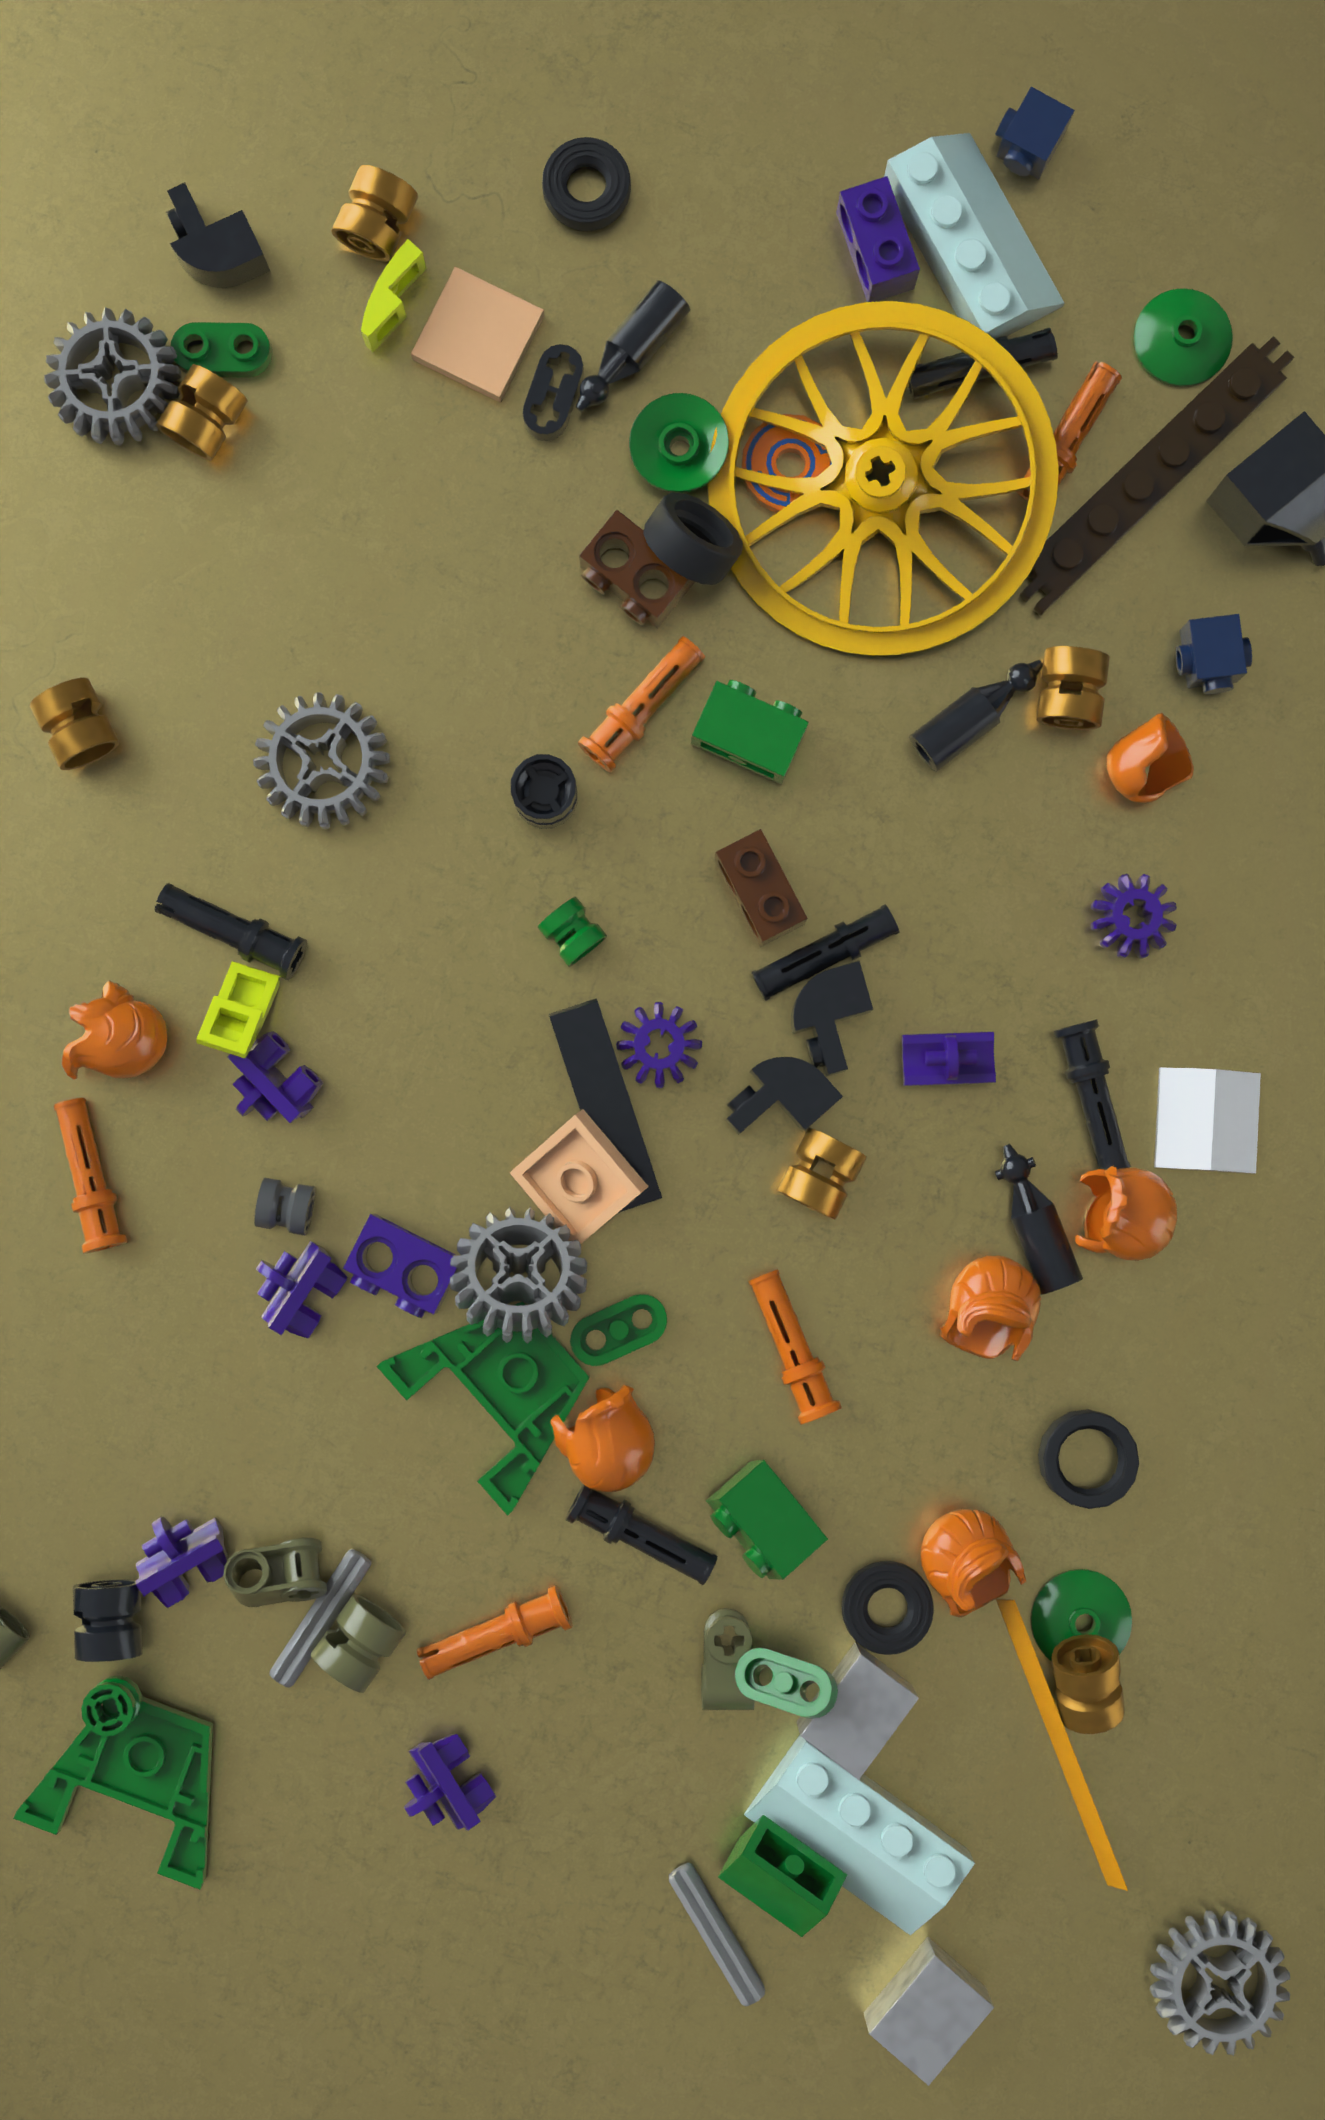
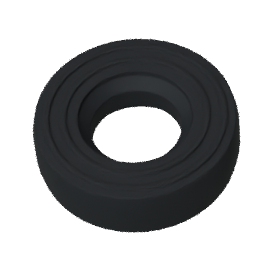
M591 137L569 140L560 145L551 154L545 165L542 175L544 200L555 218L570 228L581 231H593L604 228L613 223L622 214L628 203L631 193V177L628 165L619 151L603 140ZM592 167L600 171L604 176L606 187L603 194L596 200L590 202L579 201L568 191V179L578 168Z
M880 1561L869 1564L850 1579L844 1590L842 1616L846 1628L858 1644L871 1652L893 1655L913 1648L925 1637L933 1620L934 1605L930 1589L915 1570L902 1563ZM883 1588L898 1590L907 1601V1613L904 1619L893 1627H881L875 1624L868 1614V1603L871 1596Z

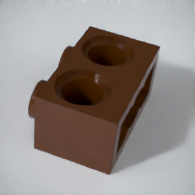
M616 510L579 555L580 567L584 570L581 576L599 593L604 595L609 590L623 601L620 608L635 622L644 625L648 621L658 629L695 582L686 579L663 563L648 546L643 534L644 530L619 510ZM620 548L627 553L629 558L623 566L611 568L601 561V556L608 549ZM653 578L659 579L666 584L668 590L661 598L649 599L640 592V586L643 582Z
M761 829L716 852L715 861L760 948L805 925L808 918Z

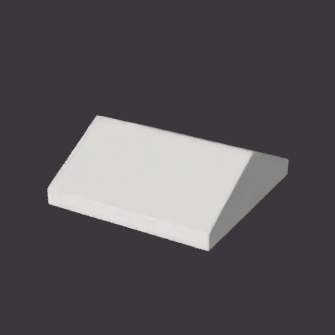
M1160 1067L1154 1168L1255 1174L1261 1073L1220 1069Z

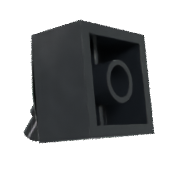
M1305 411L1229 472L1206 500L1244 546L1301 545L1304 550L1309 551L1316 566L1325 565V434Z

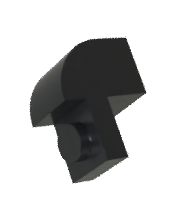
M185 182L167 190L175 208L166 211L179 238L170 243L182 268L189 276L210 287L230 288L244 284L270 271L243 210L206 226Z
M860 961L831 968L814 976L803 987L792 1008V1033L796 1034L812 1029L814 1038L806 1040L813 1066L816 1068L823 1067L825 1077L848 1070L835 1022L868 1014L873 1010Z
M776 1057L763 1061L750 1070V1073L762 1087L755 1092L749 1085L729 1102L727 1106L733 1113L726 1121L739 1135L777 1102L803 1132L843 1096L824 1074L812 1064L794 1057Z

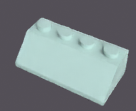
M970 133L930 137L887 161L884 177L888 176L901 216L957 317L970 322L995 339L1002 336L1007 337L1064 306L1065 303Z
M800 1735L744 1813L754 1823L762 1815H765L845 1872L847 1877L842 1885L845 1889L909 1935H912L946 1906L975 1864L969 1850L865 1774L859 1780Z

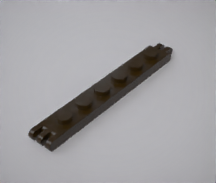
M1274 336L1260 349L1254 343L1250 344L1046 540L1041 554L1028 575L1033 581L1020 594L1027 602L1040 589L1046 593L1047 596L1043 597L1034 608L1040 616L1284 383L1287 377L1281 371L1295 357L1287 350L1273 363L1268 356L1281 344Z

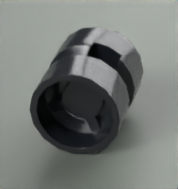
M536 754L523 760L515 769L511 778V796L519 816L529 825L539 829H553L564 824L573 815L578 803L576 780L571 768L562 759L550 754Z
M102 1580L80 1583L73 1586L74 1615L82 1619V1625L74 1630L75 1659L85 1662H104L141 1656L143 1654L142 1625L133 1621V1616L141 1611V1591L136 1586V1580Z

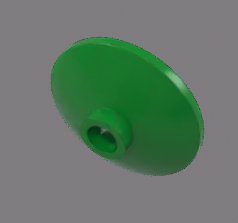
M1185 288L1169 290L1154 297L1141 311L1133 334L1135 353L1142 367L1156 380L1175 387L1196 386L1214 377L1226 363L1233 341L1231 323L1221 305L1203 292ZM1182 325L1190 326L1194 330L1195 337L1184 339L1180 336L1178 327Z
M673 393L653 400L641 410L631 428L629 448L635 468L649 484L663 491L684 493L705 486L717 476L727 458L729 437L721 414L712 404L696 395ZM717 427L716 442L711 451L713 436L715 429ZM682 440L689 444V450L684 455H675L672 453L671 447L676 441Z
M1074 1569L1054 1576L1040 1589L1031 1609L1030 1619L1033 1637L1039 1649L1050 1661H1052L1051 1657L1054 1648L1061 1641L1072 1636L1087 1634L1107 1638L1116 1645L1119 1655L1130 1638L1132 1613L1127 1597L1114 1581L1096 1571ZM1082 1614L1091 1615L1093 1619L1091 1629L1086 1632L1078 1631L1075 1626L1076 1619Z

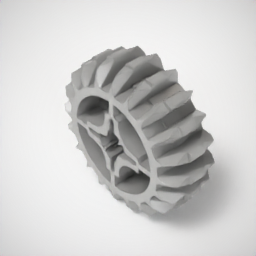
M105 307L102 313V321H96L90 312H85L84 321L87 325L79 329L73 322H68L67 329L71 334L69 340L62 337H54V345L61 354L46 355V363L55 370L44 375L47 386L55 389L49 394V401L54 407H61L58 416L65 424L74 422L73 430L79 436H84L91 430L92 439L96 443L102 444L110 432L111 439L115 445L121 446L124 441V432L129 431L135 441H141L142 432L139 428L146 423L151 430L158 431L157 421L154 416L157 413L162 415L168 403L164 399L179 398L180 393L177 386L171 383L181 378L179 367L172 364L175 361L174 359L177 358L176 351L172 346H165L168 338L162 330L152 332L153 324L146 317H142L135 323L133 313L125 309L118 321H116L113 311ZM119 343L133 345L144 351L149 356L150 364H139L137 360L124 359L119 349ZM99 348L95 359L82 364L90 353ZM115 363L120 373L114 376V383H112L111 390L106 380L112 378V371L115 370ZM87 389L89 393L102 394V398L107 404V411L96 410L83 404L78 399L77 390ZM145 390L140 398L127 407V401L134 392Z
M321 692L314 694V707L308 708L302 696H298L294 699L298 712L291 715L288 709L281 705L277 708V712L284 722L280 726L270 720H266L264 723V728L273 735L272 740L258 738L255 745L258 749L269 753V756L255 758L253 765L259 770H270V772L257 779L258 786L261 789L275 787L269 793L266 800L271 806L278 805L286 800L281 814L286 819H290L301 809L299 823L304 827H309L315 813L318 814V821L322 829L330 828L331 813H336L340 823L347 825L350 823L345 809L353 806L356 812L363 816L367 813L366 807L360 801L363 795H366L373 801L379 800L380 794L375 788L370 786L371 781L378 783H387L388 781L387 773L375 769V766L390 763V755L387 752L374 751L383 746L387 739L384 733L368 735L376 727L377 721L374 716L370 715L358 722L363 708L357 702L350 705L344 713L345 699L342 695L336 694L333 697L330 708L326 707V700ZM314 724H336L333 730L329 728L321 738L316 740H309L301 735H296L304 728ZM351 732L358 738L362 750V763L358 775L342 763V754L347 746L345 740ZM287 747L302 759V767L297 775L299 782L293 790L289 788L283 772V758ZM304 749L314 755L319 751L324 755V750H329L328 756L341 773L331 767L324 770L322 766L320 771H315L316 765ZM335 781L348 787L344 792L331 798H307L311 791L316 792L326 782Z
M509 1207L505 1212V1220L499 1221L490 1212L486 1216V1229L473 1223L469 1228L471 1239L460 1238L458 1241L457 1251L460 1255L453 1256L450 1262L451 1266L457 1268L456 1274L450 1277V1288L453 1291L459 1292L455 1296L457 1308H469L466 1316L470 1325L484 1320L483 1333L487 1337L494 1333L498 1327L502 1329V1339L506 1343L511 1341L513 1331H522V1338L528 1344L532 1340V1329L536 1328L548 1338L552 1334L551 1320L565 1327L569 1321L567 1310L577 1311L580 1308L581 1298L577 1294L584 1293L587 1288V1280L581 1276L587 1272V1261L585 1258L578 1257L581 1254L582 1247L579 1240L568 1241L570 1229L567 1227V1224L553 1230L554 1217L550 1213L538 1222L535 1221V1211L531 1207L526 1210L525 1218H515V1211ZM510 1245H528V1246L525 1247V1248H514V1247H512V1246H510ZM488 1258L493 1262V1270L497 1275L492 1278V1286L484 1291L477 1279V1273L481 1264ZM550 1259L556 1264L561 1276L552 1292L545 1287V1280L541 1277V1274L545 1271V1263ZM511 1272L516 1274L512 1278L510 1277ZM526 1272L528 1277L524 1278L522 1274ZM513 1301H523L528 1305L513 1306L508 1304Z
M1206 1910L1204 1925L1199 1926L1192 1916H1186L1185 1924L1189 1931L1181 1935L1178 1929L1170 1928L1168 1934L1175 1944L1172 1948L1165 1944H1159L1156 1949L1166 1963L1157 1962L1151 1964L1150 1967L1153 1976L1160 1979V1981L1150 1985V1992L1153 1997L1162 1999L1155 2007L1157 2013L1161 2018H1170L1167 2027L1173 2035L1184 2032L1183 2040L1191 2048H1194L1202 2040L1206 2053L1213 2055L1218 2048L1219 2042H1221L1227 2054L1234 2056L1236 2041L1241 2039L1248 2049H1254L1255 2040L1251 2035L1259 2030L1263 2036L1271 2037L1272 2031L1266 2024L1268 2018L1270 2017L1276 2021L1283 2020L1284 2014L1275 2005V2002L1290 2000V1993L1286 1988L1280 1986V1984L1290 1980V1972L1286 1967L1279 1966L1285 1958L1283 1952L1279 1947H1270L1273 1937L1267 1930L1256 1933L1257 1925L1249 1917L1242 1920L1238 1925L1237 1916L1232 1911H1226L1219 1924L1213 1911ZM1217 1945L1239 1947L1235 1952L1230 1949L1219 1957L1208 1956L1203 1952V1950ZM1191 1963L1196 1968L1197 1978L1194 1985L1188 1990L1191 1995L1183 2002L1181 1993L1182 1979L1187 1966ZM1256 1963L1258 1970L1257 1986L1252 1999L1248 2001L1243 1992L1244 1983L1252 1975L1249 1969ZM1205 1968H1209L1216 1976L1219 1975L1222 1979L1227 1980V1985L1234 1993V1996H1231L1224 1988L1220 1989L1217 1985H1213L1211 1983L1213 1980ZM1220 2008H1229L1236 2012V2014L1222 2019L1201 2017L1204 2013L1210 2016Z

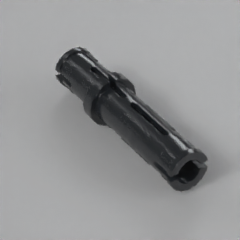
M1045 328L1044 330L1008 339L1006 336L995 338L1022 368L1050 360L1053 361L1058 358L1056 341L1051 328ZM961 352L917 365L908 385L912 399H917L940 390L961 386L975 360ZM982 368L977 381L991 377L990 373Z
M882 905L881 908L848 925L843 921L834 926L836 931L795 950L791 954L757 971L751 972L765 1001L770 999L771 996L812 977L848 957L851 961L861 957L860 951L893 934L900 933L887 905Z

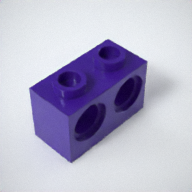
M888 176L840 191L836 214L866 301L877 302L915 289L920 268Z
M370 1214L343 1269L353 1274L350 1283L373 1295H377L380 1288L398 1297L395 1303L397 1307L422 1318L425 1311L433 1315L438 1313L450 1289V1277L456 1274L457 1268L451 1266L450 1262L451 1258L457 1255L377 1214ZM376 1242L386 1244L393 1256L391 1265L383 1272L373 1270L368 1265L366 1259L369 1247ZM420 1265L430 1266L437 1273L438 1284L436 1289L430 1294H421L412 1286V1273Z

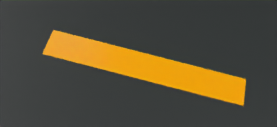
M996 1599L1108 1886L1128 1891L1015 1600Z

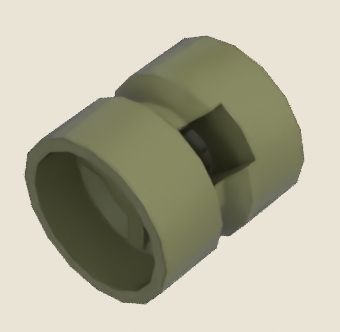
M353 1594L336 1617L338 1629L325 1632L312 1650L311 1657L326 1673L338 1682L354 1691L364 1693L380 1671L378 1659L380 1657H390L406 1635V1630L385 1610L368 1599Z

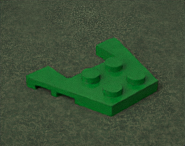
M521 1301L513 1306H524L527 1304ZM484 1320L473 1325H465L388 1358L376 1367L406 1401L443 1368H449L514 1441L515 1447L477 1480L507 1516L514 1510L554 1440V1431L550 1423L551 1419L555 1415H559L563 1422L566 1420L590 1378V1375L553 1333L547 1338L540 1333L538 1328L532 1329V1340L527 1344L522 1338V1331H513L511 1341L506 1343L502 1339L501 1328L497 1327L494 1333L488 1337L483 1333Z
M142 1696L143 1704L139 1715L124 1731L117 1735L104 1737L93 1733L85 1726L35 1790L19 1807L13 1819L57 1835L62 1829L78 1786L101 1793L173 1821L175 1827L157 1874L200 1890L206 1879L213 1723Z

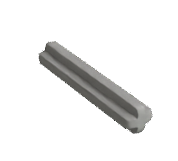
M350 1549L345 1554L326 1583L327 1593L315 1600L271 1668L269 1675L279 1684L288 1688L294 1685L311 1659L312 1650L325 1632L331 1628L336 1617L370 1568L371 1561L361 1552Z
M685 1863L677 1867L669 1874L671 1886L743 2006L754 2004L765 1995V1986L693 1864Z

